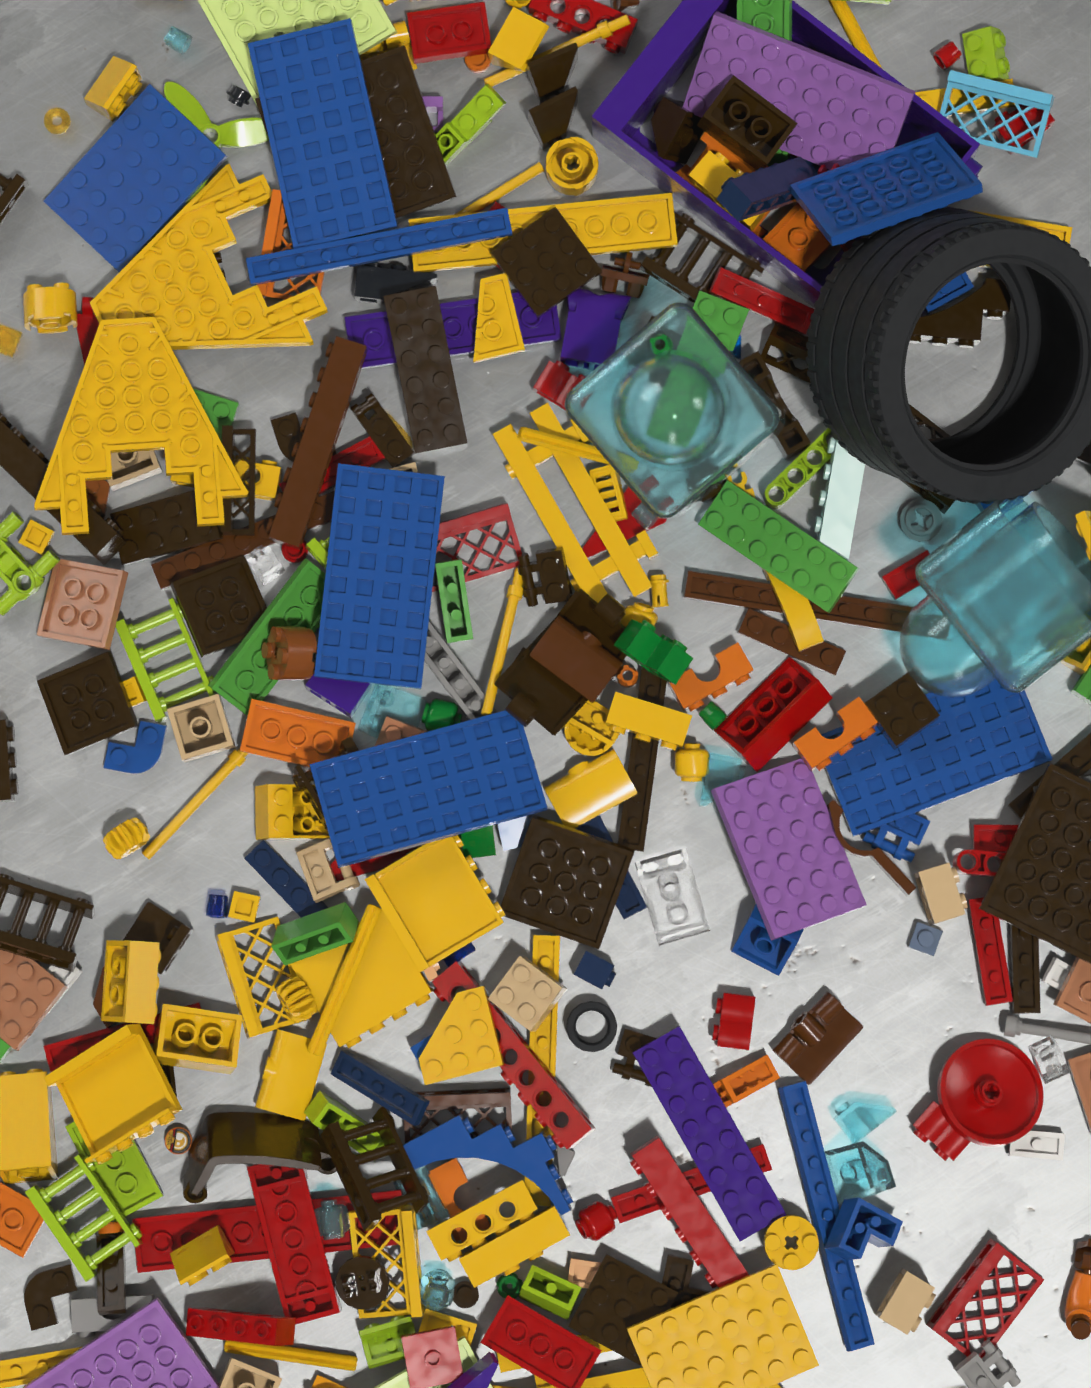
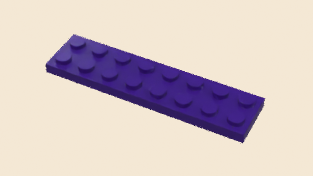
M519 292L511 293L524 346L562 341L557 305L537 318ZM479 298L440 303L450 357L474 353ZM387 311L345 317L347 339L366 345L368 349L362 369L397 364Z
M680 1026L634 1051L633 1054L739 1241L767 1227L778 1218L786 1216L787 1214Z

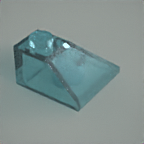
M864 1141L824 1151L838 1204L843 1203L844 1199L864 1198L896 1187L888 1160Z

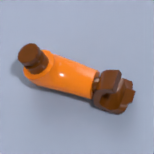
M1091 1239L1077 1242L1073 1266L1082 1270L1075 1271L1065 1304L1066 1326L1072 1335L1079 1340L1086 1339L1091 1334Z

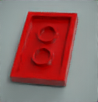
M485 1L407 13L414 64L488 54L491 47Z

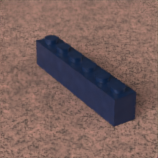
M801 157L789 158L785 162L774 163L767 168L761 167L752 173L746 172L740 177H731L721 186L722 192L717 197V200L737 221L797 202L791 194L790 184L818 175L817 172L820 165Z

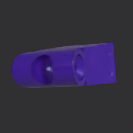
M584 288L578 289L567 297L568 317L560 361L570 367L593 371L604 364L599 372L612 374L613 365L611 367L609 365L615 359L620 324L632 297L614 293L597 295Z
M313 674L305 687L307 691L352 718L373 684L317 678Z

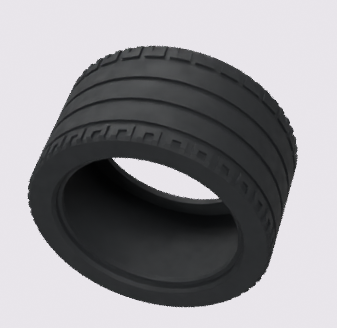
M944 207L924 213L919 217L899 222L894 226L882 228L869 235H863L859 240H855L852 243V247L841 255L842 258L834 264L831 274L827 275L826 282L819 291L821 293L818 300L814 304L815 309L811 314V324L807 333L809 337L808 342H806V348L808 349L806 364H808L807 376L810 377L811 382L809 387L810 391L814 394L812 397L813 401L819 408L818 414L824 418L823 423L825 427L831 430L832 437L839 440L838 444L845 448L851 456L857 458L861 463L885 474L944 497L972 504L1002 503L1005 499L1015 500L1018 496L1024 497L1030 491H1037L1041 489L1042 485L1051 483L1053 478L1060 476L1066 468L1073 464L1077 457H1080L1085 447H1088L1091 442V267L1089 266V261L1081 257L1077 249L1071 248L1069 243L1044 230L960 208ZM989 264L1005 284L1014 307L1017 341L1011 371L994 403L977 421L952 436L929 441L918 427L912 415L906 393L905 363L912 333L926 306L946 284L970 269Z

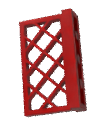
M508 503L443 521L439 524L438 540L440 542L437 545L436 554L439 551L451 557V560L459 559L456 556L463 543L477 550L470 564L462 561V564L468 567L464 574L465 582L515 568L519 565V559L508 564L498 559L505 545L515 549L517 557L519 554H522ZM507 520L510 531L505 540L491 534L496 523ZM491 525L488 531L481 528ZM478 529L486 534L479 548L465 541L471 530ZM465 533L463 539L459 538L456 535ZM489 536L503 543L495 557L482 550ZM510 536L514 545L507 542ZM453 537L460 541L454 555L440 549L445 538ZM480 552L494 559L488 570L481 571L473 566ZM496 561L503 564L501 566L493 568ZM471 569H473V570H475L476 572H478V573H474V574L468 575ZM438 585L432 587V592L438 590Z
M990 1238L926 1325L968 1357L971 1354L969 1340L982 1338L984 1342L988 1337H991L990 1341L994 1346L997 1344L1044 1279ZM1003 1256H1006L1011 1260L1012 1272L998 1274L997 1264ZM1016 1265L1019 1266L1022 1270L1017 1271ZM1029 1274L1035 1279L1028 1289L1019 1290L1018 1275ZM1013 1276L1014 1291L1001 1293L999 1278ZM994 1279L996 1293L982 1295L981 1285L983 1282ZM1015 1295V1307L1012 1310L1003 1311L1001 1297ZM997 1298L998 1312L984 1314L983 1300ZM978 1301L980 1315L966 1317L965 1306L968 1302ZM999 1317L1000 1327L997 1331L986 1333L985 1319ZM980 1320L982 1334L968 1336L966 1322ZM962 1322L963 1337L951 1338L946 1334V1331L953 1323ZM964 1341L965 1348L958 1342ZM983 1349L979 1353L980 1358L985 1356L986 1352Z

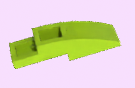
M486 84L451 122H447L436 134L446 165L459 155L492 122L491 119L506 104L489 84Z

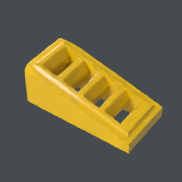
M614 464L589 470L590 477L603 500L612 497L617 498V500L605 503L608 509L619 506V511L611 513L615 521L628 519L619 469ZM611 477V479L600 481L601 479ZM614 486V489L602 492L603 488Z

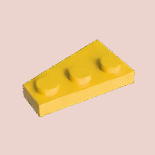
M503 273L480 279L473 363L524 352L525 347L507 276Z

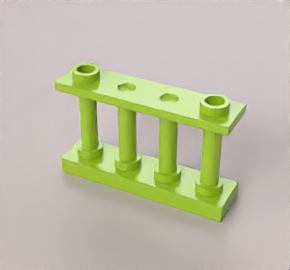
M174 598L168 599L172 608L135 625L133 623L127 624L126 620L122 619L117 621L115 626L155 721L158 723L168 719L165 712L174 705L205 692H208L209 696L216 695L214 690L208 686L214 677L213 675L207 676L183 620L184 616ZM177 619L182 631L181 634L146 649H143V647L138 649L134 640L138 638V634ZM187 643L192 658L155 674L153 672L148 673L145 663L149 662L148 659ZM197 667L203 682L166 698L164 696L158 697L155 690L159 686L158 683Z
M78 1154L74 1157L79 1164L77 1167L47 1188L42 1187L40 1189L38 1185H35L25 1191V1193L87 1282L97 1276L95 1270L98 1268L97 1264L130 1241L135 1247H138L142 1244L140 1238L143 1235L135 1223L129 1224L94 1172L97 1169L94 1162L86 1163L85 1159L89 1156L84 1158L82 1154ZM86 1174L94 1188L61 1211L59 1209L55 1211L49 1203L52 1201L51 1197ZM101 1196L109 1210L77 1233L72 1232L70 1234L65 1226L67 1219ZM116 1219L125 1232L93 1255L88 1254L85 1256L80 1248L83 1245L82 1242Z

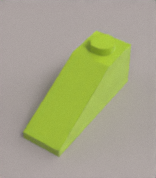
M320 1090L304 1111L312 1124L322 1130L328 1124L337 1121L344 1131L368 1124L340 1102ZM379 1132L348 1141V1145L360 1153L384 1146Z

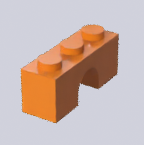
M738 642L714 656L719 667V675L715 680L710 682L701 681L696 677L691 668L683 673L676 685L670 682L667 683L683 711L689 708L690 712L703 706V700L712 695L716 699L728 692L727 686L734 682L739 686L751 679L749 674L754 669Z
M857 697L837 711L836 716L843 725V733L839 737L827 739L815 727L793 742L792 746L810 771L816 768L819 771L823 770L832 763L831 757L837 753L841 756L854 748L852 743L861 737L864 741L876 732L874 727L877 726L878 722L860 697Z
M453 1158L428 1171L429 1177L425 1179L431 1193L437 1192L441 1199V1202L437 1203L444 1218L447 1216L451 1218L464 1211L455 1203L454 1193L459 1186L467 1183L468 1179L458 1159ZM485 1214L479 1215L475 1220L476 1226L481 1230H486L491 1226ZM457 1227L452 1231L456 1242L460 1240L464 1242L467 1239V1232L464 1228Z

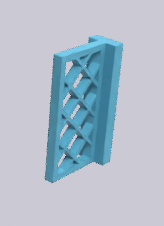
M953 70L949 71L948 84L940 114L947 118L954 113L961 124L959 128L961 130L964 129L970 137L972 136L966 127L980 119L987 132L978 138L972 137L978 143L1038 158L1050 110L1055 99L1052 94ZM953 88L964 91L968 98L967 101L956 108L950 100ZM968 92L974 93V94H977V95H975L974 97L971 98L970 95L968 94ZM981 96H987L994 106L980 114L973 101ZM993 98L999 99V100H1003V101H1001L1000 103L996 104V102L994 101ZM1007 102L1014 103L1019 113L1005 120L999 107ZM971 103L978 116L964 124L957 111ZM1019 104H1020V105H1024V106H1028V107H1027L1026 109L1022 110V109L1020 108ZM948 105L952 108L949 112H947ZM1033 108L1044 110L1042 120L1031 126L1025 113ZM997 110L1003 122L989 130L982 117ZM1022 116L1029 129L1015 136L1008 123ZM1006 126L1012 139L1004 144L997 143L992 133ZM1039 127L1038 135H1036L1034 129ZM1029 132L1033 134L1036 140L1033 151L1022 149L1018 142L1019 138ZM989 135L992 141L985 140L983 138ZM1015 141L1018 148L1009 146V144Z

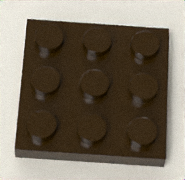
M556 207L491 252V256L537 318L602 273L600 266Z
M245 555L170 584L201 658L241 643L267 609Z
M111 651L37 680L64 755H70L139 726Z
M606 1254L568 1327L641 1365L626 1328L669 1310L678 1292Z

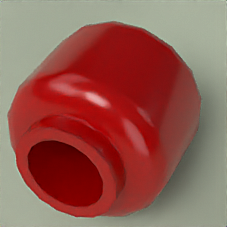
M595 1201L578 1212V1219L575 1221V1224L584 1239L589 1238L592 1241H598L615 1230L614 1220L617 1219V1215L611 1205L606 1206L603 1202Z

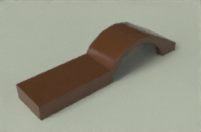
M833 799L827 805L830 813L835 837L844 850L850 855L870 857L906 896L915 890V885L880 848L871 851L858 850L850 846L843 839L840 831V816L843 809Z

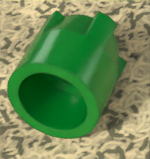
M658 334L650 339V348L655 355L667 356L673 349V342L667 335ZM660 339L665 342V347L662 350H658L655 346L656 342Z
M712 701L699 713L704 723L712 731L728 717Z

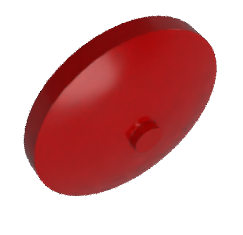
M979 1039L961 1046L945 1061L937 1084L938 1102L946 1121L960 1136L978 1145L998 1147L1017 1141L1033 1128L1042 1111L1043 1086L1036 1067L1020 1049L1001 1040Z

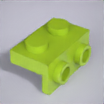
M988 26L962 34L969 75L994 81L1009 79L1010 64L1005 57L1004 50L1006 39L1000 29Z
M396 1316L388 1323L381 1325L379 1323H372L365 1326L364 1330L359 1331L369 1369L404 1359L401 1336L416 1333L411 1317Z

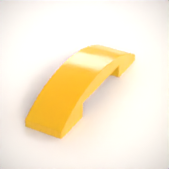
M762 568L789 624L788 629L798 651L800 652L822 643L824 640L809 600Z

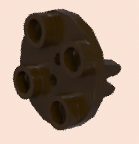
M356 1256L348 1259L341 1265L336 1276V1289L339 1297L348 1306L355 1309L368 1310L378 1306L385 1299L389 1290V1276L379 1259L369 1256Z

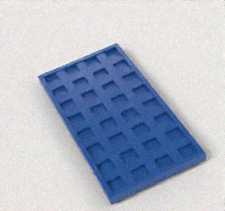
M351 18L248 43L293 248L353 238L398 227Z
M338 463L314 677L421 689L445 476Z
M1013 661L925 694L939 713L938 720L894 750L878 727L875 726L876 732L864 741L861 737L852 743L854 748L841 756L837 753L830 758L832 763L825 769L839 804L843 809V814L852 837L1053 760ZM843 726L821 735L827 739H835L843 733Z
M506 710L309 764L338 868L547 810V804L524 727Z

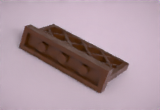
M510 1088L416 1092L430 1101L426 1110L435 1111L432 1114L425 1111L424 1115L428 1118L419 1128L404 1120L405 1143L414 1139L417 1135H422L421 1130L430 1121L439 1126L441 1123L434 1116L440 1110H448L454 1116L463 1114L467 1109L474 1108L482 1115L473 1124L475 1129L484 1118L493 1126L498 1125L488 1114L494 1107H506V1117L501 1123H506L512 1129ZM480 1108H488V1109L484 1112V1111L481 1110ZM453 1109H461V1110L459 1111V1113H457V1112H455ZM410 1127L415 1131V1132L411 1135V1137H410ZM476 1130L473 1132L476 1136L480 1134Z

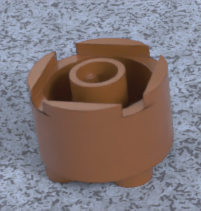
M273 626L271 628L268 641L262 644L261 649L262 657L267 660L269 679L309 680L313 676L315 670V662H312L313 653H317V641L313 630L306 627Z

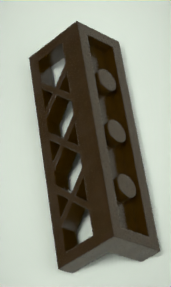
M775 323L761 353L764 362L811 383L810 377L807 376L808 368L801 370L795 367L792 361L798 358L806 361L808 356V349L806 348L808 337ZM770 346L780 349L784 357L777 359L768 355Z
M222 425V444L233 465L235 466L243 458L250 465V472L241 479L245 488L249 491V499L242 506L234 498L223 499L224 525H221L220 532L222 535L255 536L256 429H234L233 426ZM235 435H250V446L243 453L235 446ZM235 451L239 454V456L236 459ZM249 452L250 461L245 457V455H247ZM250 478V485L248 486L245 481ZM234 504L239 508V509H237L235 512H234ZM248 505H249V513L244 509V508H245L246 506H248ZM241 511L249 518V529H233L234 518Z

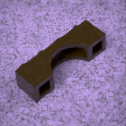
M759 351L735 363V373L770 434H772L771 436L785 460L810 446V440L799 421L793 416L783 401L774 383L772 374Z

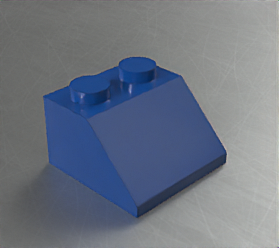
M755 904L731 952L779 976L804 929L771 941L757 904Z

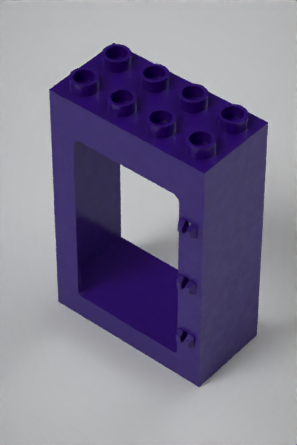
M683 0L591 116L593 138L664 193H672V197L677 203L747 257L749 255L754 257L761 263V267L815 308V301L818 300L821 293L819 291L824 286L827 275H830L834 269V264L842 258L843 249L841 248L826 268L818 269L812 265L805 273L763 240L769 233L768 230L762 227L767 232L760 238L679 176L676 172L683 165L679 162L659 157L656 144L640 132V127L654 111L656 104L666 96L702 50L715 12L717 11L737 19V0ZM792 0V42L904 86ZM915 94L895 147L938 132L978 178V174L983 166L974 160L980 143Z

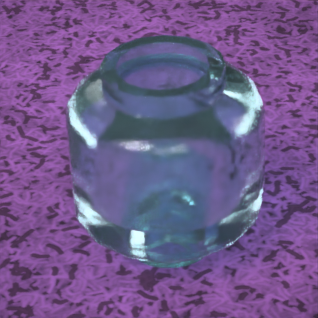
M337 1199L321 1201V1207L315 1209L320 1235L323 1236L324 1240L345 1237V1232L350 1229L347 1206L337 1204Z
M432 1269L422 1276L420 1280L422 1304L433 1311H439L451 1305L454 1298L455 1280L447 1271Z

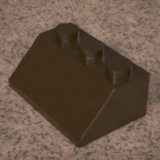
M733 75L702 116L697 126L754 169L758 170L761 167L765 168L798 123Z

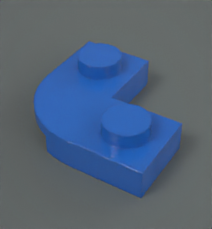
M140 721L135 747L109 742L104 769L130 774H141L151 769L161 758L167 726Z

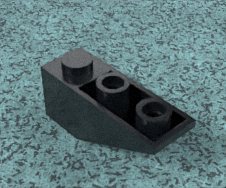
M378 263L364 264V266L358 265L354 298L355 301L383 304L385 303L383 296L421 289L437 283V274L407 271L406 267L400 265H391L390 269L380 268Z

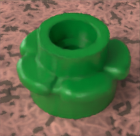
M511 1273L508 1276L502 1275L497 1280V1291L503 1298L509 1295L515 1299L520 1295L519 1292L523 1282L515 1273ZM509 1283L512 1284V1288H511V1289H509V1288L507 1287V1285H508Z

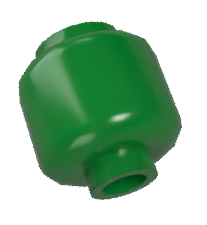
M434 698L431 703H426L421 723L425 724V729L429 732L460 723L462 714L457 713L458 706L456 703Z

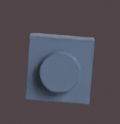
M917 922L908 948L934 956L943 931Z

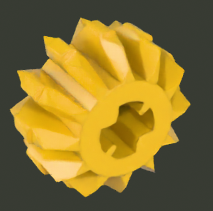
M131 818L108 832L104 836L103 842L108 853L113 858L122 859L145 845L149 841L150 835L147 827L140 819Z
M297 976L289 978L276 987L280 1004L294 1023L304 1022L317 1013V1006L313 995L301 978Z

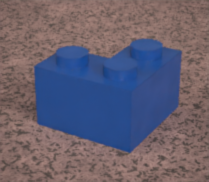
M859 1197L844 1199L825 1249L845 1260L861 1259L868 1242L878 1248L894 1246L903 1221Z

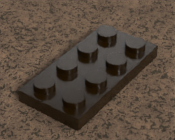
M194 490L110 514L111 520L124 532L121 538L126 544L119 550L121 564L125 566L223 539L220 525L197 527Z

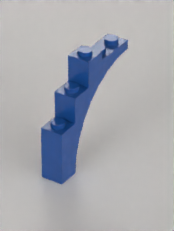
M459 1114L403 1144L414 1170L432 1162L451 1158H479L494 1161L517 1170L533 1181L550 1198L560 1215L572 1209L570 1204L573 1202V1199L568 1189H562L557 1181L561 1178L554 1164L549 1165L547 1162L556 1156L554 1150L558 1148L551 1135L546 1136L544 1131L515 1146L513 1141L516 1140V1137L510 1126L505 1127L503 1123H500L473 1137L472 1132L475 1129L468 1117L463 1118L462 1114Z

